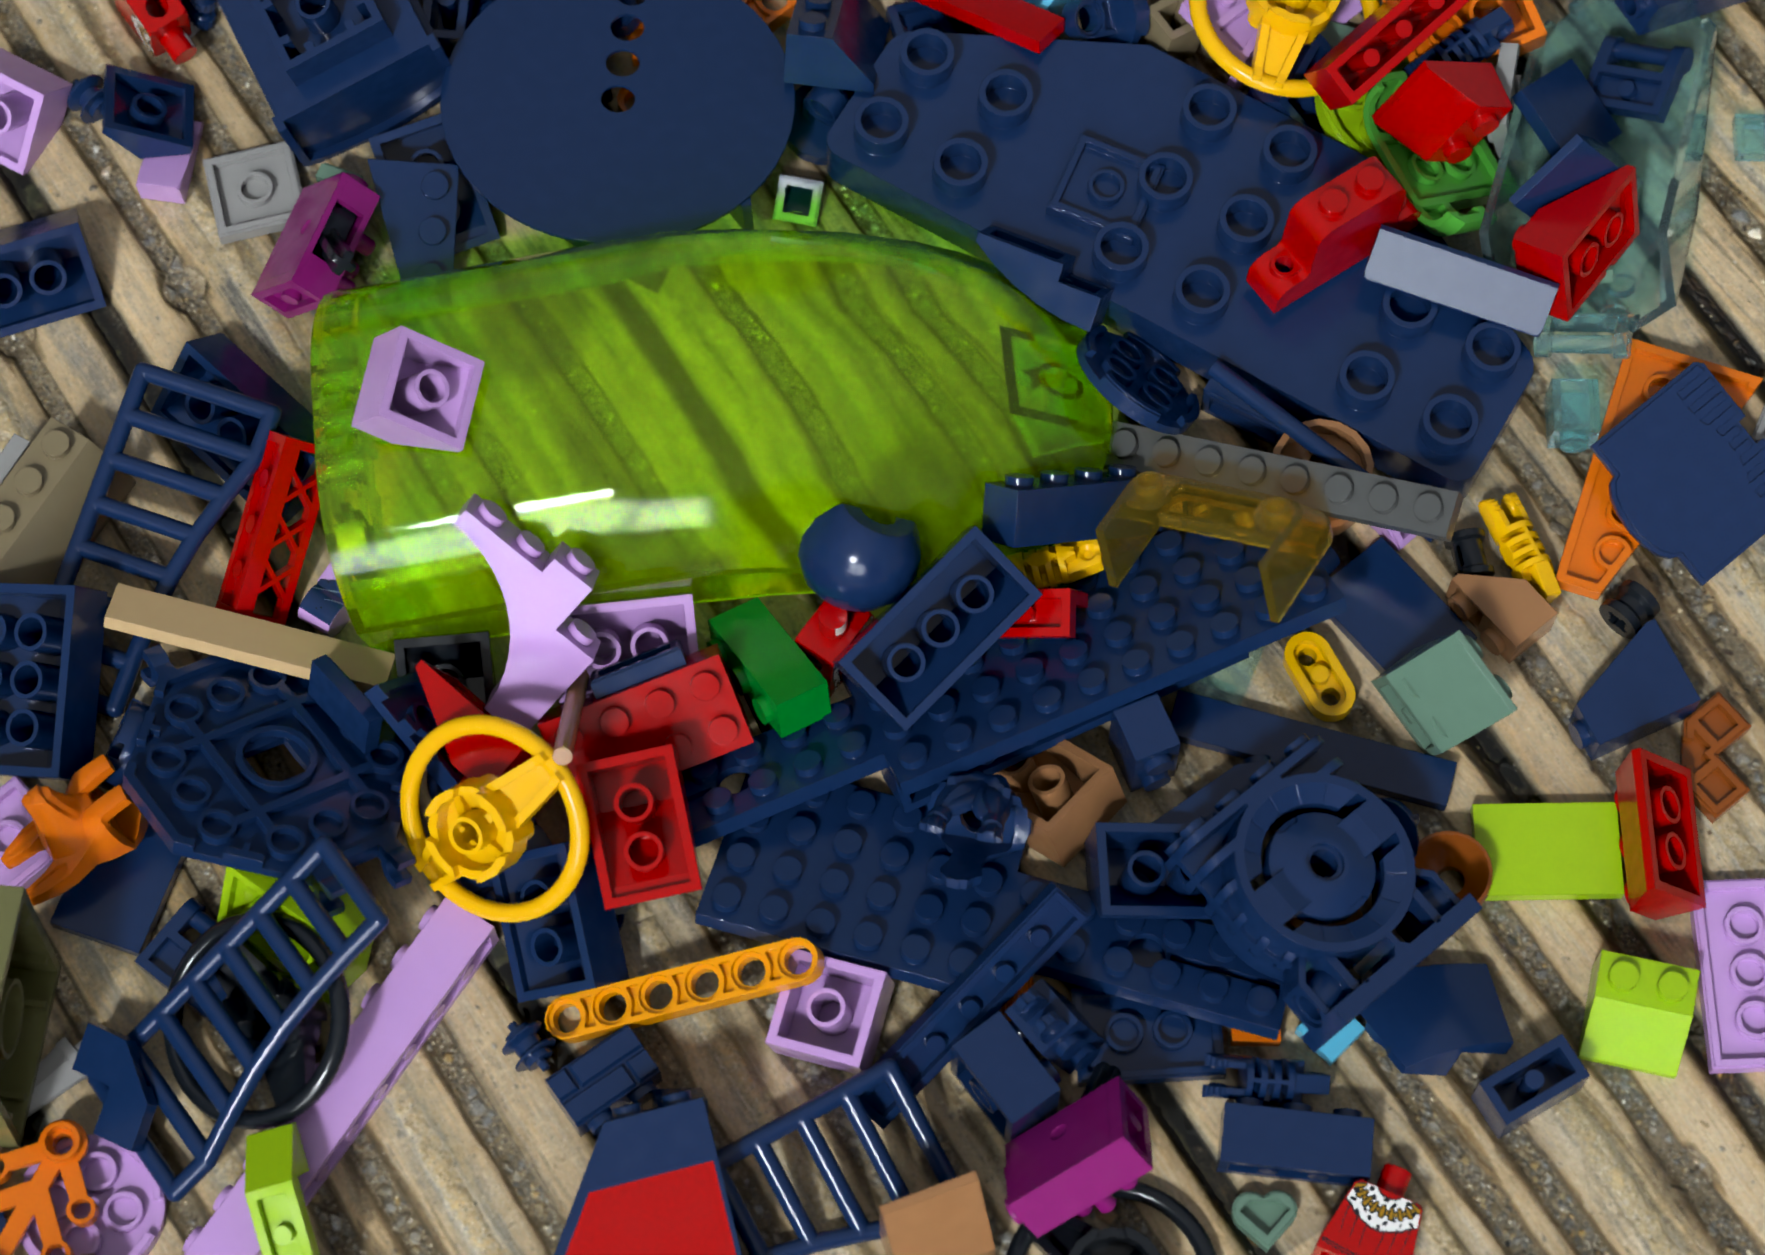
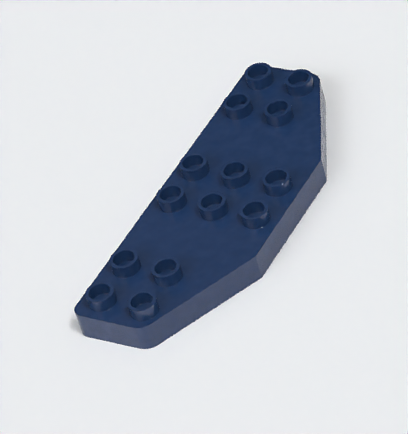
M921 28L915 31L904 32L889 41L874 63V68L877 72L874 92L855 91L830 128L827 135L826 168L829 176L835 182L992 265L994 264L976 242L978 232L990 225L1000 227L1076 256L1071 274L1113 289L1103 324L1122 334L1125 332L1135 334L1157 348L1169 359L1207 379L1211 378L1207 375L1209 369L1219 360L1301 422L1326 419L1343 423L1357 431L1367 443L1373 458L1374 467L1395 479L1458 491L1465 498L1519 407L1534 370L1533 358L1513 329L1368 281L1363 277L1368 257L1278 312L1273 313L1246 281L1250 266L1261 255L1281 241L1289 212L1300 199L1366 160L1368 157L1151 45L1055 39L1038 54L993 35L943 33L932 28ZM1080 133L1146 158L1139 168L1137 190L1140 197L1143 194L1148 199L1149 206L1139 227L1129 222L1117 221L1105 225L1098 233L1045 213L1049 200ZM1155 164H1162L1165 166V170L1156 191H1154L1148 185L1145 177L1150 172V167ZM1420 224L1407 232L1448 246L1442 237L1430 234ZM1122 232L1131 235L1133 238L1131 246L1114 240L1115 234ZM1285 266L1279 271L1289 272L1290 269L1287 266Z

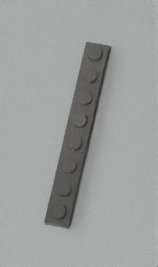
M1111 420L1098 462L1104 469H1108L1109 464L1132 465L1136 467V474L1152 477L1159 481L1450 543L1464 499L1458 491L1182 434H1164L1148 427Z

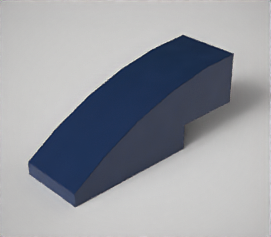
M990 225L978 232L976 242L990 261L1016 288L1037 305L1061 320L1089 333L1103 323L1113 289L1071 274L1076 256L994 225Z

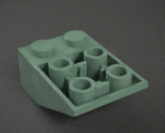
M1460 629L1414 648L1371 681L1422 752L1431 756L1446 752L1518 709L1511 700L1513 695L1507 683L1500 676L1493 675L1482 661L1483 652L1479 645L1470 636L1463 635Z

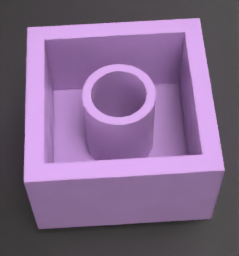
M799 949L794 951L788 962L790 972L792 974L806 972L812 963L811 953ZM824 956L825 968L822 975L815 982L779 993L765 1043L777 1054L858 1074L872 1066L895 983L887 972Z

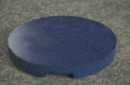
M1104 325L1097 326L1093 331L1087 332L1078 343L1076 350L1079 364L1093 386L1113 406L1134 421L1157 432L1177 435L1189 429L1199 416V401L1196 394L1192 392L1188 394L1177 378L1181 373L1180 369L1168 357L1135 334L1125 332L1123 336L1107 332L1108 329Z

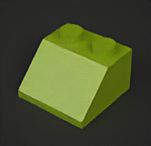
M1601 950L1592 965L1578 1058L1675 1079L1693 1018L1700 970Z

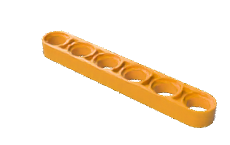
M802 937L789 938L561 996L553 1000L548 1006L545 1013V1025L552 1036L567 1043H579L611 1035L626 1024L631 1029L809 985L822 975L825 968V958L822 951L811 941ZM798 949H808L812 955L810 968L802 974H792L788 967L791 954ZM753 960L762 961L765 966L763 980L755 986H746L742 980L744 967ZM706 972H714L719 979L717 991L708 998L699 997L696 992L698 978ZM659 984H669L672 989L671 1002L663 1009H653L650 1004L651 991ZM615 995H622L626 1001L624 1015L616 1021H608L604 1015L606 1002ZM568 1007H577L581 1015L579 1025L575 1030L563 1033L558 1025L560 1014Z

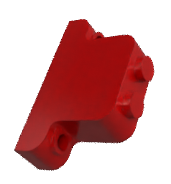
M1376 156L1369 157L1307 194L1293 206L1289 212L1281 241L1261 255L1250 266L1246 281L1269 309L1276 313L1368 257L1381 224L1409 232L1418 226V218L1421 213L1406 197V190ZM1285 266H1287L1290 269L1289 272L1279 271Z

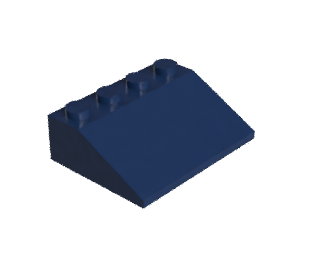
M0 583V776L70 781L76 771L93 760L104 639L103 626L108 592L76 585Z

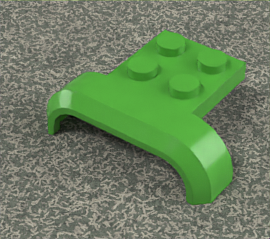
M1404 70L1388 73L1367 92L1365 98L1364 124L1375 150L1387 170L1406 190V197L1420 211L1421 215L1418 218V222L1427 232L1435 236L1447 237L1479 230L1491 219L1482 205L1506 201L1514 192L1510 182L1484 138L1472 149V154L1461 162L1454 164L1425 161L1376 125L1372 115L1408 78ZM1471 207H1473V208H1472L1468 213H1466V214H1462V213L1456 211V210H1460V209H1465V208H1471Z

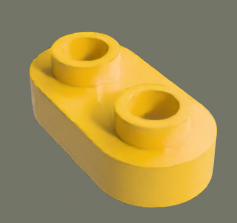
M1301 632L1291 637L1285 646L1283 666L1309 711L1316 718L1325 722H1336L1344 719L1352 710L1356 692L1352 681L1331 646L1324 637L1314 632ZM1308 655L1313 658L1315 663L1311 666H1304L1299 662L1298 657ZM1326 694L1334 695L1338 703L1336 705H1327L1322 701L1321 697Z

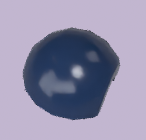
M843 503L834 506L813 521L802 535L797 556L800 560L803 577L807 585L820 598L834 607L865 613L894 603L917 576L921 560V540L918 527L914 521L896 517L893 524H881L867 517L861 508Z

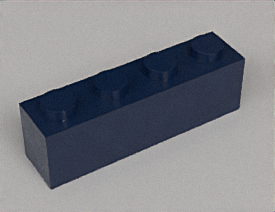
M1109 464L1108 471L1106 472L1099 468L1076 467L1074 468L1073 475L1059 470L1040 471V478H1034L1033 475L1024 473L1005 474V481L985 482L982 532L991 542L1012 548L1150 534L1155 478L1136 474V467L1126 464Z

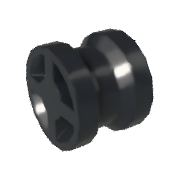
M1628 579L1624 580L1618 587V594L1615 598L1606 599L1600 605L1599 612L1612 630L1624 638L1632 639L1642 628V623L1645 620H1652L1659 614L1660 606L1648 589L1638 582Z

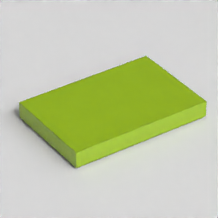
M1615 802L1472 804L1470 808L1472 838L1477 840L1487 851L1493 870L1492 886L1485 901L1622 899L1624 896L1618 812Z

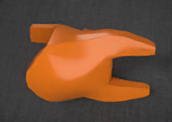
M101 754L72 775L65 793L56 792L48 786L41 787L37 784L21 800L33 820L12 841L2 855L1 860L8 869H12L43 850H46L52 858L53 862L45 873L26 889L33 906L68 891L86 877L97 865L114 860L135 850L145 836L149 822L134 802L131 801L122 786L119 784L107 793H104L97 787L115 772L113 764L104 754Z

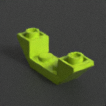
M296 1122L246 1136L244 1193L262 1255H320L298 1176L310 1169Z

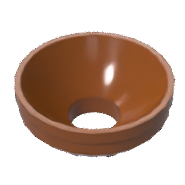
M1458 831L1435 832L1420 840L1418 852L1414 858L1415 868L1435 871L1438 876L1442 872L1449 870L1459 872L1464 877L1465 882L1462 890L1455 895L1462 900L1470 893L1482 905L1488 897L1493 880L1492 864L1485 848L1471 836Z

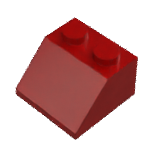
M1424 60L1372 115V118L1376 125L1425 161L1454 164L1468 158L1472 154V149L1486 135L1498 128L1499 121L1513 106L1492 63Z

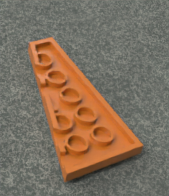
M1629 337L1598 439L1693 362L1704 363L1741 410L1759 388L1764 378ZM1593 452L1555 577L1560 589L1598 600L1640 544L1626 530L1616 515L1610 500L1608 486L1613 476Z

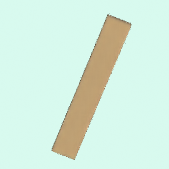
M117 583L104 617V628L307 680L310 679L312 660L326 654L363 694L377 684L389 681L395 663L394 653Z

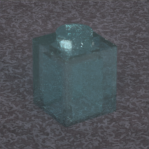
M1552 378L1544 397L1547 448H1560L1561 451L1566 453H1580L1590 449V446L1597 441L1601 431L1598 379Z

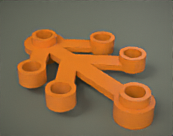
M69 1119L56 1120L43 1129L38 1142L4 1154L0 1153V1161L4 1162V1170L0 1174V1185L6 1183L11 1178L13 1171L40 1163L30 1181L0 1190V1213L15 1208L0 1234V1255H14L34 1217L43 1244L41 1255H50L56 1248H64L66 1255H74L73 1249L63 1240L50 1189L59 1173H61L70 1200L66 1206L68 1219L74 1225L81 1228L89 1227L97 1221L99 1207L88 1195L80 1162L88 1152L89 1139L86 1131L77 1122ZM63 1138H71L73 1142L71 1149L66 1153H58L56 1150L58 1142ZM82 1203L90 1204L91 1211L87 1217L83 1219L75 1218L77 1206Z

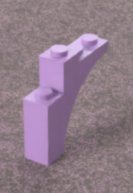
M474 493L462 506L454 525L474 543L492 568L506 602L510 629L509 655L505 672L499 683L493 688L484 709L493 716L511 720L530 730L595 659L601 640L596 637L595 631L589 624L579 618L573 619L570 614L593 590L600 571L595 567L593 560L587 553L579 548H571L564 541L550 554L545 550L544 544L535 534L527 530L521 531L507 519L506 513L498 504L488 499L483 500Z

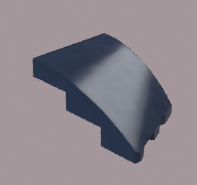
M1456 963L1415 967L1361 1013V1016L1366 1020L1364 1030L1376 1043L1385 1049L1387 1057L1402 1074L1446 1076L1462 1052L1506 1054L1514 1043L1487 964ZM1361 978L1357 979L1356 981L1361 985Z

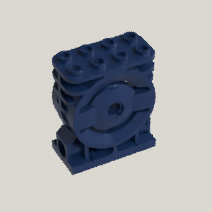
M1304 733L1294 740L1282 752L1284 755L1274 763L1270 760L1260 767L1248 779L1250 782L1240 790L1234 788L1214 806L1215 809L1205 818L1201 815L1184 828L1179 834L1180 837L1164 851L1169 859L1163 866L1169 873L1180 867L1190 879L1183 887L1186 893L1190 896L1197 890H1200L1206 897L1207 906L1203 911L1208 917H1211L1219 935L1237 957L1258 972L1283 981L1282 1000L1309 1030L1301 1039L1315 1053L1447 941L1483 907L1470 893L1460 900L1435 871L1415 868V859L1409 838L1391 809L1375 794L1364 788L1357 780L1353 782L1338 776L1336 773L1343 767L1344 763L1339 757H1336L1327 764L1317 752L1325 741L1318 734L1309 739ZM1279 817H1294L1283 824L1269 840L1264 851L1262 871L1261 848L1266 832ZM1310 863L1318 865L1323 870L1325 877L1318 876L1312 870ZM1263 872L1265 884L1254 892L1250 882ZM1372 893L1373 906L1360 919L1346 925L1321 926L1338 923L1349 918L1365 903ZM1294 917L1304 921L1294 931L1285 926ZM1395 929L1405 942H1400L1392 931ZM1353 968L1359 974L1361 985L1349 973L1350 969Z

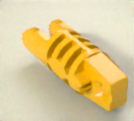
M1514 492L1503 495L1500 505L1498 501L1491 498L1479 502L1478 510L1496 546H1499V552L1507 568L1512 569V578L1526 579L1549 604L1552 603L1561 594V589L1555 577L1551 558L1548 554H1545V547L1541 543L1537 531H1532L1534 526L1518 495Z
M1097 539L1056 543L1054 546L1049 547L1046 545L1038 550L1034 548L1029 549L1025 553L1021 551L1006 556L1037 589H1045V587L1049 586L1051 588L1057 587L1061 583H1064V585L1104 571V561Z

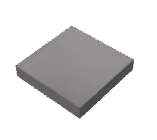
M285 141L202 160L217 231L222 245L283 230L302 191L295 155Z

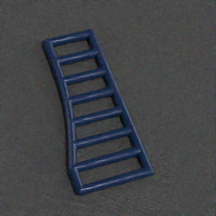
M146 362L136 364L53 585H74L82 561L87 559L156 582L157 585L153 592L173 596L180 579L207 535L258 470L264 456L270 430L276 432L282 416L280 407ZM148 384L160 386L260 419L251 445L139 409ZM132 427L239 461L240 464L224 484L219 485L125 454L123 451ZM117 470L210 502L194 524L191 525L109 498L107 494ZM101 514L179 540L181 543L168 565L165 566L90 540ZM107 596L106 611L112 599V597ZM133 635L126 652L103 644L101 664L116 668L119 671L110 696L99 693L97 713L112 718H118L124 713L144 660L142 652L149 648L151 639Z
M320 836L126 1035L137 1041L142 1060L139 1063L147 1086H152L158 1106L194 1157L176 1176L148 1134L142 1151L136 1152L166 1198L171 1202L182 1200L213 1169L263 1074L290 1034L351 962L389 924L387 912L329 836ZM323 861L366 918L348 938L305 881ZM290 895L332 951V955L316 973H314L272 915ZM257 929L301 988L285 1010L239 948ZM224 963L229 967L271 1026V1029L256 1050L207 982ZM192 996L244 1068L231 1094L175 1016V1013ZM160 1029L219 1112V1116L207 1139L143 1049V1046ZM88 1077L89 1085L102 1104H104L109 1086Z
M892 1058L883 1059L716 1151L734 1225L749 1253L748 1255H811L821 1251L881 1239L879 1220L868 1221L815 1120L842 1106L891 1200L894 1201L911 1195L859 1098V1095L883 1082L887 1084L939 1184L958 1177L896 1060ZM798 1130L848 1226L817 1232L773 1150L772 1143ZM753 1154L798 1238L768 1247L727 1168Z

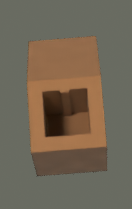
M1457 574L1451 579L1445 596L1448 599L1450 609L1458 618L1464 622L1468 620L1478 630L1484 646L1492 654L1501 655L1509 664L1551 630L1558 614L1526 579Z

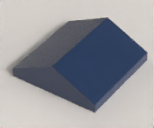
M107 64L104 70L102 133L140 159L191 154L194 131V85Z

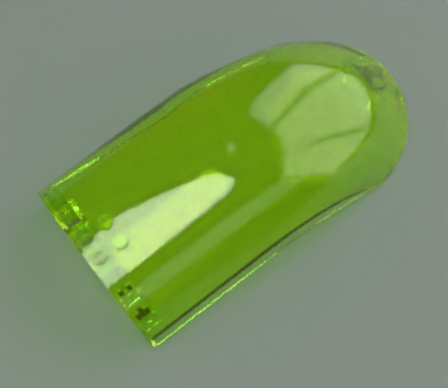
M763 229L667 231L331 291L324 295L318 304L311 335L310 366L317 488L323 528L333 572L342 600L357 635L369 647L394 654V639L489 631L490 638L510 635L506 602L492 568L474 543L454 525L462 506L474 493L483 500L488 499L498 504L504 510L510 522L521 531L527 530L535 534L544 544L545 550L550 554L564 541L571 548H579L591 557L600 573L593 590L580 604L692 593L693 604L764 596L813 594L815 592L807 585L803 577L800 560L797 555L802 535L818 516L829 509L844 503L861 508L867 517L881 524H893L896 517L914 521L918 527L921 540V560L917 572L918 576L967 527L976 525L982 531L985 482L1005 481V474L1024 473L1033 475L1034 478H1040V471L1042 470L1065 471L1069 475L1074 474V468L1093 467L1103 470L1107 455L1111 454L1114 436L1113 405L1093 386L1079 364L1076 352L1077 345L1087 331L1061 320L1037 305L1016 288L994 264L958 251L916 241L847 232ZM402 325L485 361L463 451L451 452L392 444L351 427L374 337ZM993 543L1005 556L1021 551L1025 553L1029 549L1034 548L1038 550L1042 546H1046L1012 548Z

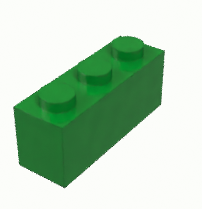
M758 597L708 620L711 640L706 643L707 647L718 644L736 691L739 695L743 696L746 694L750 698L754 711L762 724L770 723L778 735L784 738L823 719L822 717L831 713L827 680Z

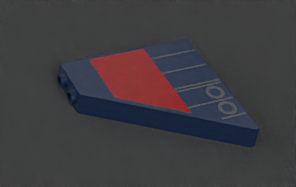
M687 1089L661 1096L663 1106L643 1111L641 1102L611 1109L613 1118L603 1122L554 1255H742L703 1096L692 1098L691 1090Z

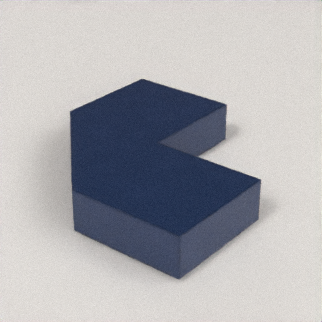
M88 1022L72 1069L109 1086L93 1134L131 1152H141L158 1104L152 1086H147L139 1063L142 1060L137 1041L102 1024Z

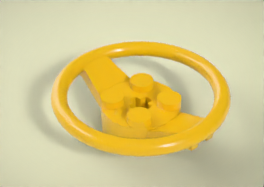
M1189 0L1192 24L1201 44L1210 57L1232 77L1251 88L1276 96L1290 98L1319 96L1307 79L1297 80L1287 79L1303 44L1312 43L1317 35L1326 29L1341 0H1246L1249 10L1247 15L1248 22L1253 28L1257 29L1251 67L1237 58L1217 35L1209 17L1207 0ZM1360 0L1364 20L1380 7L1379 0Z
M468 715L451 719L434 728L418 743L406 764L400 788L401 820L407 843L412 854L415 856L416 863L414 866L420 873L423 872L431 882L429 885L434 892H441L458 907L491 921L504 923L524 922L552 912L576 888L583 875L589 853V820L578 783L567 765L561 766L553 761L552 754L554 749L528 728L511 720L491 715ZM483 734L510 741L533 756L499 778L493 774L470 777L435 796L425 811V816H429L428 828L430 836L426 838L419 806L421 782L429 762L444 745L463 736ZM559 790L568 814L570 845L565 866L559 878L547 891L525 902L503 903L476 895L456 881L464 876L471 880H477L476 883H482L516 864L526 850L527 841L534 835V824L531 818Z

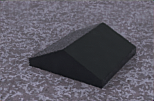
M489 631L394 639L397 678L416 672L415 666L422 659L457 678L485 704L487 703L493 688L496 686Z

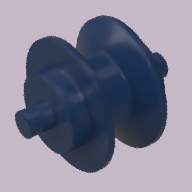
M94 74L80 80H73V86L67 100L68 107L72 111L81 110L80 117L84 123L91 124L102 120L103 78Z
M513 1021L507 1026L511 1032L505 1039L507 1043L504 1045L502 1053L504 1055L516 1053L520 1058L515 1067L517 1072L527 1069L533 1071L539 1067L545 1072L551 1067L547 1060L553 1054L551 1050L555 1046L556 1040L553 1037L543 1040L538 1035L543 1026L541 1021L533 1023L524 1022L521 1025Z

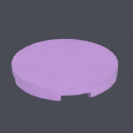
M95 1134L88 1135V1152L80 1162L88 1195L99 1207V1217L93 1225L86 1228L77 1227L68 1219L66 1206L70 1200L61 1173H59L50 1189L63 1240L73 1249L74 1255L95 1253L96 1255H148L154 1248L163 1230L167 1213V1198L136 1152L124 1149ZM65 1138L59 1141L56 1147L57 1152H68L72 1147V1139ZM40 1163L28 1167L24 1174L23 1183L32 1179ZM82 1203L77 1206L75 1218L83 1219L87 1217L91 1211L90 1204ZM35 1217L21 1240L24 1249L29 1255H41L43 1248ZM56 1248L50 1255H66L64 1248Z

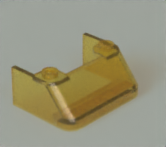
M1155 471L1142 472L1133 478L1095 529L1109 586L1116 588L1123 581L1160 526L1268 549L1258 565L1270 621L1280 623L1333 542L1330 518L1325 513L1295 500Z

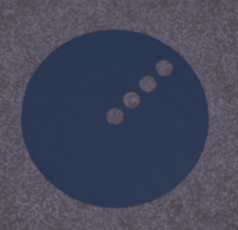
M495 0L474 19L454 47L449 58L451 65L445 69L440 98L442 127L447 145L461 172L479 194L512 219L532 229L554 237L596 245H634L667 240L696 231L729 214L751 197L776 168L786 149L795 115L794 84L783 83L785 53L769 26L742 0H645L638 5H626L619 0ZM631 16L643 23L644 31L640 37L625 41L618 39L612 34L611 25L620 17ZM622 51L634 54L640 62L639 68L628 76L612 74L606 67V61L612 54ZM622 87L633 93L635 102L630 109L624 112H612L603 106L601 102L602 95L611 88Z

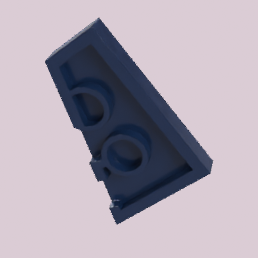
M367 159L376 192L381 196L379 203L406 300L452 303L459 178L458 165Z

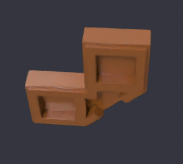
M1717 692L1695 710L1681 724L1680 765L1691 769L1695 806L1712 824L1747 796L1750 791L1746 784L1719 756L1744 736L1752 726L1720 692Z

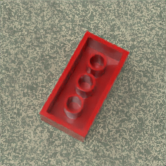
M718 644L686 655L687 664L600 699L596 700L593 692L585 696L573 757L567 765L578 786L579 781L575 765L673 744L677 748L681 770L683 771L754 743L752 728ZM564 704L549 709L538 720L537 726L543 740L553 749Z

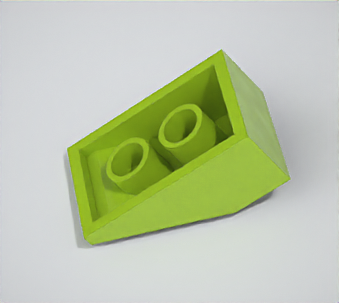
M226 867L217 923L230 916L247 912L279 878ZM346 893L339 896L345 904V911L332 918L348 938L366 918ZM291 895L274 911L294 917L316 931ZM256 930L248 940L271 963L285 973H289L260 931ZM290 938L308 965L316 973L319 967L314 959L300 944ZM373 941L343 971L347 987L367 970ZM326 990L322 996L324 1002L330 1005L328 990Z

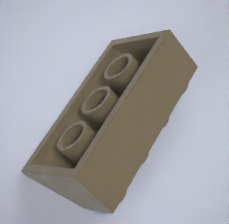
M50 417L0 485V583L54 584L103 453L90 439L53 417ZM116 470L107 497L123 502L135 486V479L129 474ZM100 514L90 541H95L111 519L110 517Z

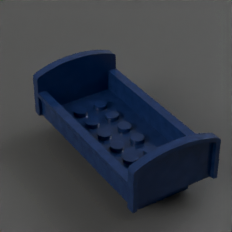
M217 0L275 116L272 120L279 134L305 167L321 163L369 142L368 138L397 129L440 102L441 85L445 69L451 63L418 0Z

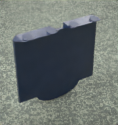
M1693 362L1593 443L1590 449L1613 476L1608 485L1609 496L1616 515L1626 530L1641 546L1654 555L1665 559L1677 557L1697 583L1703 586L1765 534V439L1762 438L1757 441L1752 439L1739 422L1746 415L1706 365Z

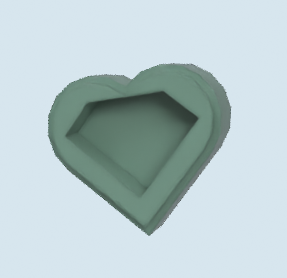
M1281 1190L1270 1191L1264 1196L1257 1192H1244L1236 1197L1231 1207V1218L1235 1226L1266 1253L1289 1229L1297 1216L1296 1201L1289 1193Z

